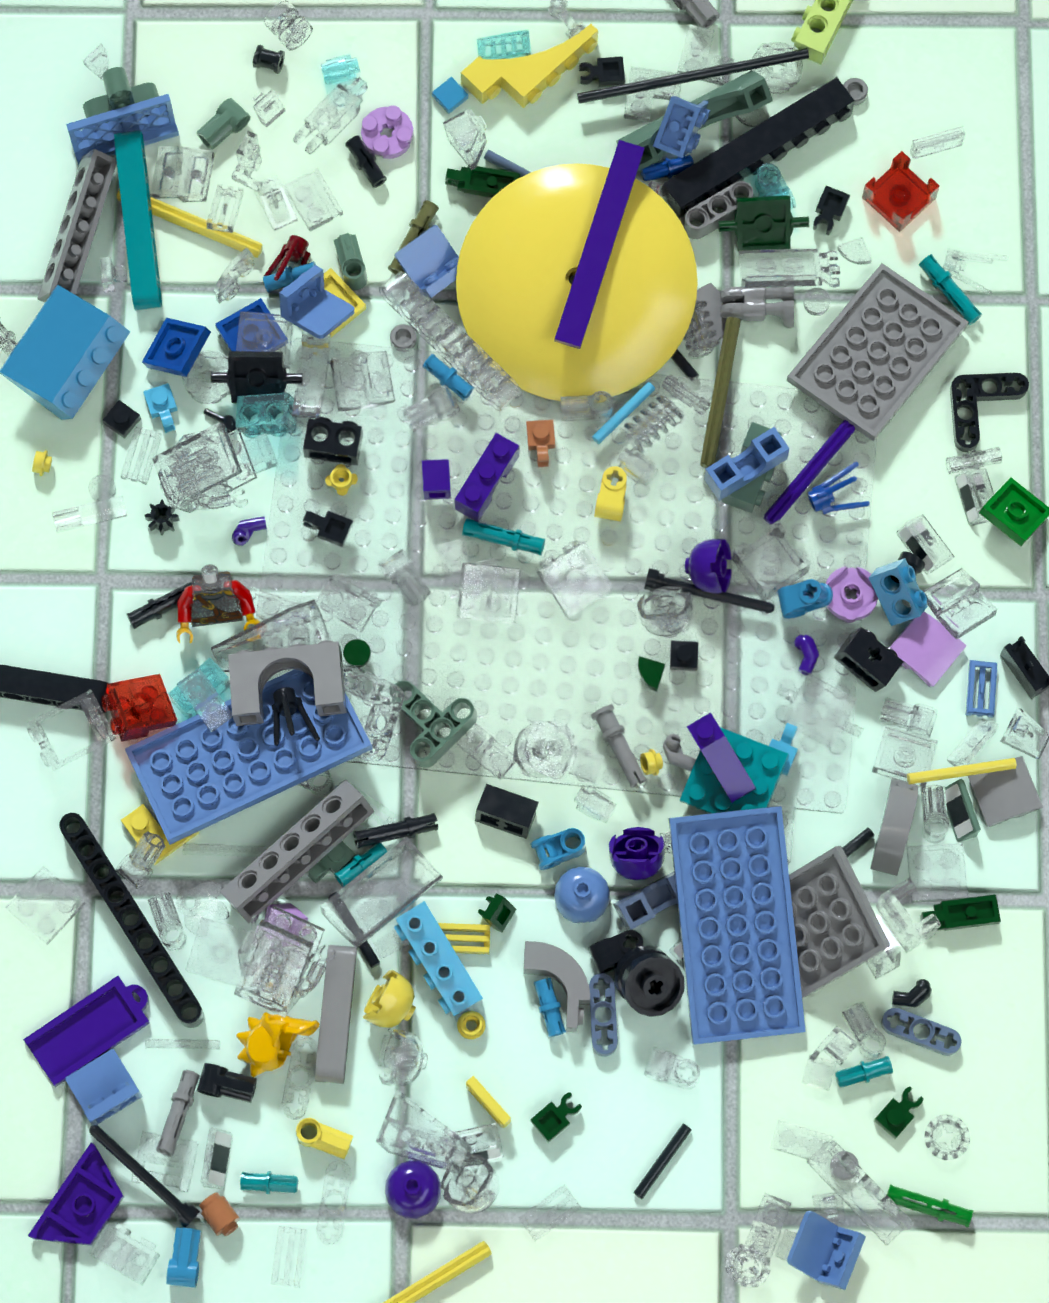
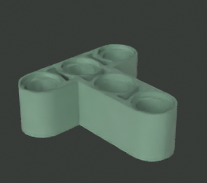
M113 67L102 74L106 95L86 101L83 104V110L86 118L158 97L159 94L154 83H143L130 87L125 69Z
M405 680L398 681L392 687L391 696L397 707L423 731L410 746L411 756L420 767L428 768L433 766L477 721L476 709L472 702L466 698L454 700L441 712L411 682ZM402 692H412L410 699L406 701L399 700ZM463 708L470 709V714L466 718L461 719L457 717L459 710ZM424 709L431 710V715L427 719L422 720L418 718L420 711ZM449 728L451 731L446 738H439L437 734L440 729ZM428 747L431 749L427 757L420 758L417 756L421 748Z

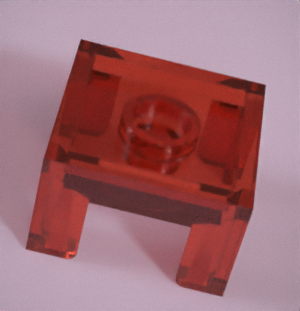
M903 151L893 158L890 169L877 181L873 177L865 184L862 198L899 232L937 198L940 187L932 178H929L926 184L909 169L911 159Z

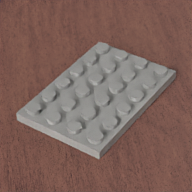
M881 263L790 372L786 381L843 421L847 420L855 426L856 430L874 442L967 328L968 321Z

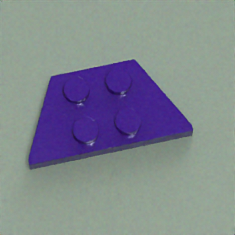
M92 1142L89 1144L28 1234L30 1238L93 1245L124 1198L95 1144Z

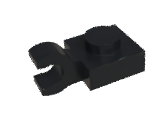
M306 511L303 518V526L319 530L317 538L340 547L344 546L353 525V520L331 511H327L325 517L311 511Z

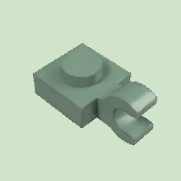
M341 841L308 871V876L315 883H318L329 871L335 874L347 866L356 854Z

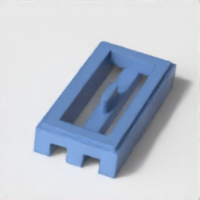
M969 661L965 715L994 717L997 678L996 662ZM975 667H980L977 708H973ZM990 668L988 709H983L985 670Z

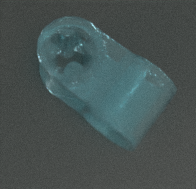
M770 163L760 166L755 180V187L760 197L789 195L791 209L796 208L795 198L779 168Z

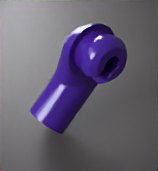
M265 516L241 520L232 533L233 543L243 546L249 541L254 531L267 529Z

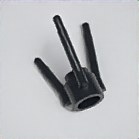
M290 687L276 690L273 693L275 703L272 705L274 745H279L280 715L286 718L289 734L291 736L295 734L291 715L296 713V709L299 710L315 741H319L320 737L303 707L301 697H296L295 690Z

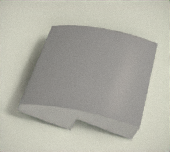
M1023 756L1015 758L1016 769L968 776L987 827L995 826L1014 817L1019 818L1043 808Z

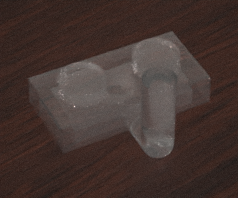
M248 130L236 151L238 164L231 178L233 181L259 192L263 182L250 176L253 171H258L263 157H261L258 134Z

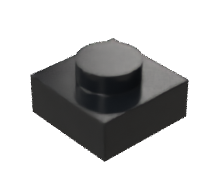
M118 400L102 421L125 439L140 421L141 416L125 403Z
M671 640L670 670L697 671L699 642Z

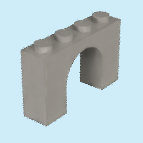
M323 640L318 644L312 645L298 643L287 648L267 647L262 651L251 652L249 650H241L236 652V654H228L232 716L236 726L264 723L262 700L264 686L274 674L287 669L303 671L314 680L315 706L319 716L347 713L343 659L339 641Z

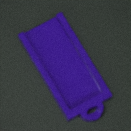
M116 976L23 1040L54 1087H57L66 1081V1077L150 1024L143 1013L149 1003L148 994L143 987L137 984L125 986L120 977ZM134 993L140 997V1002L134 999Z

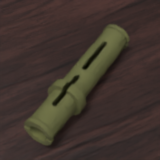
M424 200L416 218L412 219L409 223L410 229L398 251L429 229L435 214L439 210L435 203ZM394 257L388 270L397 276H403L405 271Z

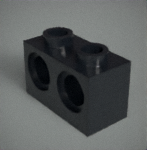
M325 417L308 418L303 445L304 458L358 466L363 439L362 426H358L357 423L352 421L337 423L331 422L330 419ZM320 433L327 436L324 441L320 442L313 439L315 435ZM344 438H352L354 440L351 445L347 446L340 443Z

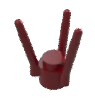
M291 235L287 244L283 245L280 253L264 276L271 275L282 259L283 261L274 276L275 281L279 280L289 261L298 263L301 260V265L307 264L311 255L307 251L309 242L300 236Z

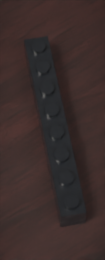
M835 77L665 181L662 185V195L676 215L681 218L691 208L738 181H744V178L751 174H759L773 160L774 162L780 161L791 149L803 147L809 141V138L814 135L824 134L835 122L847 120L852 115L855 100L840 80Z

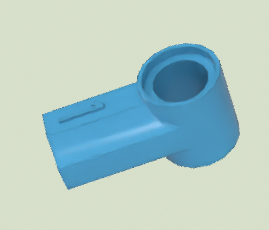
M176 1228L172 1259H169L167 1268V1285L196 1288L199 1274V1262L197 1260L201 1230Z

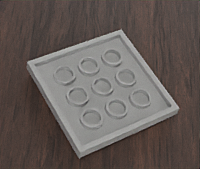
M841 846L833 847L789 874L802 998L811 995L891 948Z

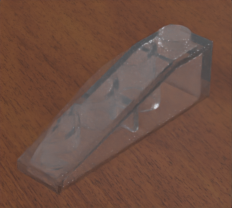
M314 599L287 608L211 647V651L221 672H229L228 654H236V652L241 650H249L251 652L262 651L267 647L287 648L298 643L312 645L330 639L325 621Z

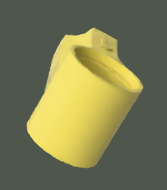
M314 1118L301 1120L296 1128L297 1140L301 1145L318 1149L345 1160L354 1137L321 1124ZM310 1125L317 1130V1135L313 1139H305L301 1135V1130L305 1126Z

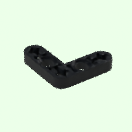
M1021 373L966 374L954 378L950 387L954 443L958 450L966 453L972 452L979 443L980 431L977 401L1018 400L1023 398L1029 388V381L1025 375ZM991 381L996 385L997 390L994 393H987L983 390L982 384ZM1002 381H1004V386H1012L1013 381H1017V384L1022 386L1019 391H1015L1014 387H1006L1004 392H1001ZM960 383H964L965 388H969L966 391L965 400L962 401L961 389H956ZM963 407L968 408L972 412V417L967 420L961 419L957 411ZM968 426V436L973 438L970 444H966L965 440L962 439L965 433L964 427Z

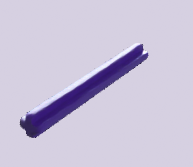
M844 420L764 514L763 519L768 524L775 526L854 433V425L850 424L847 420Z

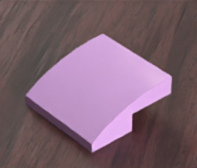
M924 611L920 617L914 618L909 622L890 648L903 661L901 665L905 669H911L929 687H934L967 645L943 624Z

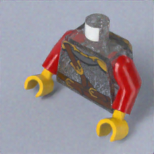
M205 565L201 569V575H194L191 580V586L186 587L178 599V623H180V628L176 632V637L179 643L180 635L184 632L190 634L189 643H192L193 634L191 629H189V623H191L192 627L244 621L243 616H246L247 621L244 625V633L247 636L250 635L249 624L256 625L258 634L260 632L261 623L258 619L254 618L256 611L250 590L240 581L234 580L230 572H218V568L215 565Z

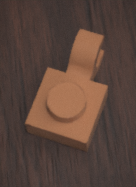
M553 419L526 421L528 450L537 451L538 467H549L548 449H555Z

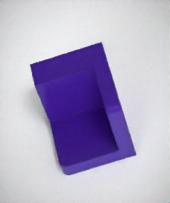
M422 460L424 500L451 499L449 460Z

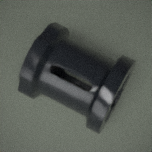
M259 44L254 53L253 67L258 68L261 66L274 70V73L279 74L284 64L285 52L282 50L279 52L268 50Z

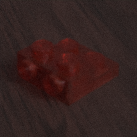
M160 674L107 684L105 694L102 696V706L105 712L110 711L113 718L110 720L111 731L113 735L119 734L121 742L147 737L149 731L176 725L177 717Z

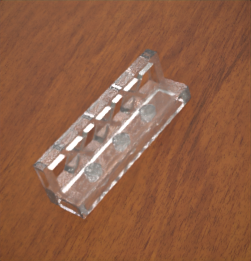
M835 1140L825 1142L806 1161L885 1245H889L902 1231L909 1230L914 1225L913 1221Z

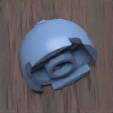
M581 866L572 868L560 877L555 886L554 899L557 910L565 919L573 923L594 922L604 914L609 905L610 891L607 881L599 872L592 868Z

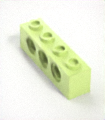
M815 0L812 7L808 5L802 17V20L805 22L802 28L797 27L791 39L794 42L793 51L807 48L809 60L821 65L853 0ZM829 7L832 11H824L822 8ZM818 28L822 32L815 33L811 29Z

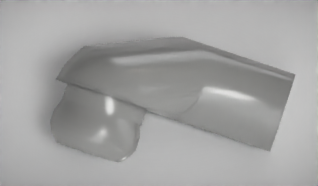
M675 734L668 735L663 742V749L668 762L685 770L692 771L696 759L683 754L679 736Z

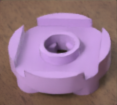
M391 105L389 107L377 108L362 120L361 138L370 153L383 156L384 159H393L403 155L409 149L414 135L413 124L409 116L401 111L399 107ZM384 128L393 129L392 136L389 138L386 135L381 136L380 133L383 132Z
M841 567L828 577L826 584L832 588L833 598L826 607L835 617L845 622L853 623L856 620L866 618L873 612L878 597L869 580L871 573L860 567ZM855 588L858 591L856 593L857 599H847L845 597V589L853 590Z

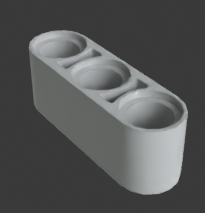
M738 181L687 211L684 229L688 237L691 239H701L718 229V221L734 220L736 215L735 196L742 194L747 198L753 197L752 186L745 181ZM720 207L723 210H725V212L716 213L712 209ZM698 220L702 225L693 226L690 222Z

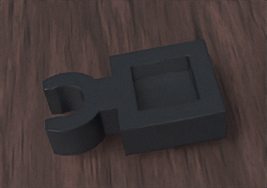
M623 56L597 58V65H592L588 62L579 64V71L589 72L587 76H580V84L588 85L594 80H598L599 87L625 84Z
M826 185L815 211L821 215L814 219L813 230H816L820 223H825L828 226L826 235H830L834 226L833 219L841 220L850 199V194Z

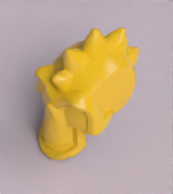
M265 1012L261 1019L248 1017L249 1031L236 1034L238 1040L245 1046L237 1058L250 1065L252 1077H256L265 1071L278 1069L284 1065L287 1055L291 1056L292 1052L289 1050L297 1035L311 1036L319 1028L320 1024L316 1020L292 1018L284 1013L282 1015H272Z

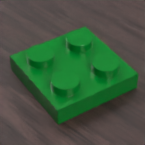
M1010 477L987 501L979 513L1019 546H1022L1048 519L1049 507Z

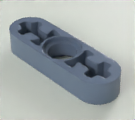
M598 973L589 982L591 1039L594 1052L599 1056L607 1057L615 1052L618 1044L615 985L613 979L608 974ZM599 980H604V984L610 986V988L605 989V1000L610 998L611 1003L607 1001L594 1003V999H600L599 989H594L593 987L598 985ZM598 1008H608L612 1015L611 1019L607 1022H599L595 1017V1012ZM612 1026L613 1031L607 1029V1039L612 1041L613 1044L608 1045V1050H602V1045H597V1042L601 1041L602 1032L601 1030L595 1031V1027L605 1029Z
M900 1008L888 1009L881 1020L882 1028L886 1033L945 1056L955 1054L962 1043L961 1036L956 1030ZM894 1015H898V1021L904 1024L908 1023V1019L912 1020L913 1022L908 1028V1034L903 1033L906 1028L904 1026L890 1027L891 1022L887 1020V1017L892 1018ZM923 1024L927 1026L929 1036L926 1039H918L914 1035L913 1029L916 1025ZM935 1029L940 1031L937 1037L945 1039L947 1035L952 1036V1042L956 1043L955 1046L951 1045L949 1049L944 1048V1042L938 1039L935 1040L934 1044H931L930 1041L934 1037Z

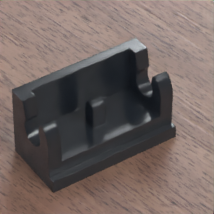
M1021 636L1014 644L1011 645L1009 643L1004 646L1000 656L1029 697L1033 699L1049 688V675L1025 643L1024 637Z
M486 783L476 809L475 821L527 839L539 802Z

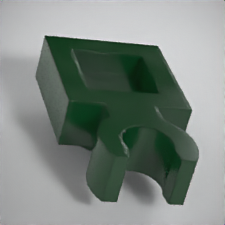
M910 1086L903 1091L900 1103L892 1098L874 1119L894 1139L901 1134L915 1117L909 1110L918 1108L924 1100L921 1096L916 1102L909 1101L908 1094L912 1090Z
M570 1092L562 1097L558 1107L551 1101L530 1119V1122L548 1143L570 1125L566 1117L568 1115H576L582 1108L581 1104H578L575 1108H569L566 1105L567 1100L572 1097Z

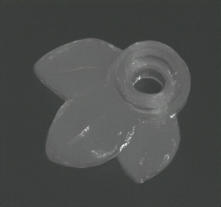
M206 881L199 884L195 889H183L176 897V908L184 915L186 928L199 937L205 938L207 936L209 923H219L225 921L230 916L226 905L217 899L221 893L222 886L215 882ZM189 897H193L195 900V904L191 908H188L185 904L186 899Z

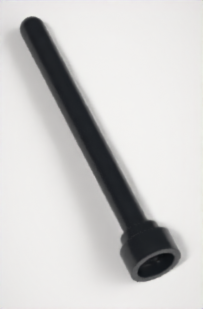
M652 568L648 570L644 586L645 590L655 592V589L661 590V588L765 613H772L775 609L773 603L723 591L719 594L704 592L696 588L694 584L666 578L664 574L659 573L660 570Z
M92 1125L89 1128V1133L176 1212L174 1214L178 1218L176 1221L183 1228H186L199 1214L200 1210L193 1204L189 1205L186 1202L183 1204L98 1125Z

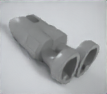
M787 279L781 285L771 288H765L764 283L747 284L744 287H730L720 291V301L726 303L720 307V317H736L748 322L764 321L766 315L780 317L785 327L794 328V280ZM766 299L782 300V302L765 303Z

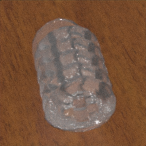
M696 300L689 328L683 338L686 341V349L690 351L688 353L690 359L705 357L711 354L714 348L720 344L719 340L710 339L717 332L716 330H708L714 324L712 320H704L710 316V311H701V309L707 306L706 301Z
M659 395L656 397V403L650 402L648 409L640 411V416L632 417V423L627 422L624 424L625 436L635 450L643 454L642 444L644 443L651 447L650 437L652 436L659 441L660 435L658 430L667 434L669 431L666 424L668 423L675 427L677 424L674 417L676 416L683 420L682 414L670 399Z

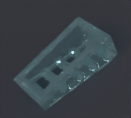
M529 30L514 31L477 39L478 57L480 56L483 59H511L531 55ZM522 43V49L517 50V44ZM507 44H511L512 51L507 52ZM496 45H501V53L496 54ZM485 46H490L491 55L486 56Z

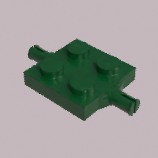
M789 195L736 198V215L734 220L718 221L719 232H735L738 252L791 249L793 228H809V216L793 217Z

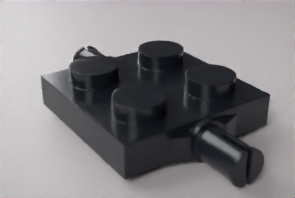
M229 351V367L227 372H211L210 377L211 383H227L231 392V403L285 404L287 384L303 385V373H287L284 367L283 352Z

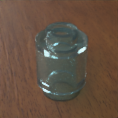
M350 53L328 59L326 63L320 64L326 85L330 83L337 85L357 79L356 73H360L357 58H351Z

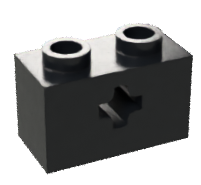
M863 627L852 632L833 657L874 692L886 687L903 663L893 649L884 646L877 640L873 632Z

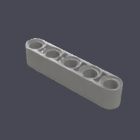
M328 945L315 1082L344 1084L357 947Z

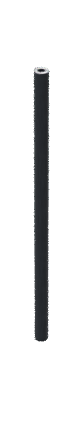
M805 48L577 93V100L581 104L809 59V52Z

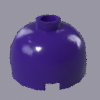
M704 540L698 543L692 549L690 557L686 558L685 572L689 574L696 588L704 592L716 594L728 590L732 569H727V560H732V555L727 540Z
M643 827L624 829L623 835L617 838L615 834L609 842V855L612 867L620 876L629 880L638 881L654 876L660 870L665 858L663 837L660 835L659 838L655 835L654 830Z
M410 1160L398 1164L390 1171L385 1181V1196L388 1204L396 1214L404 1218L418 1219L429 1214L437 1207L441 1199L442 1185L439 1176L431 1166L422 1161Z

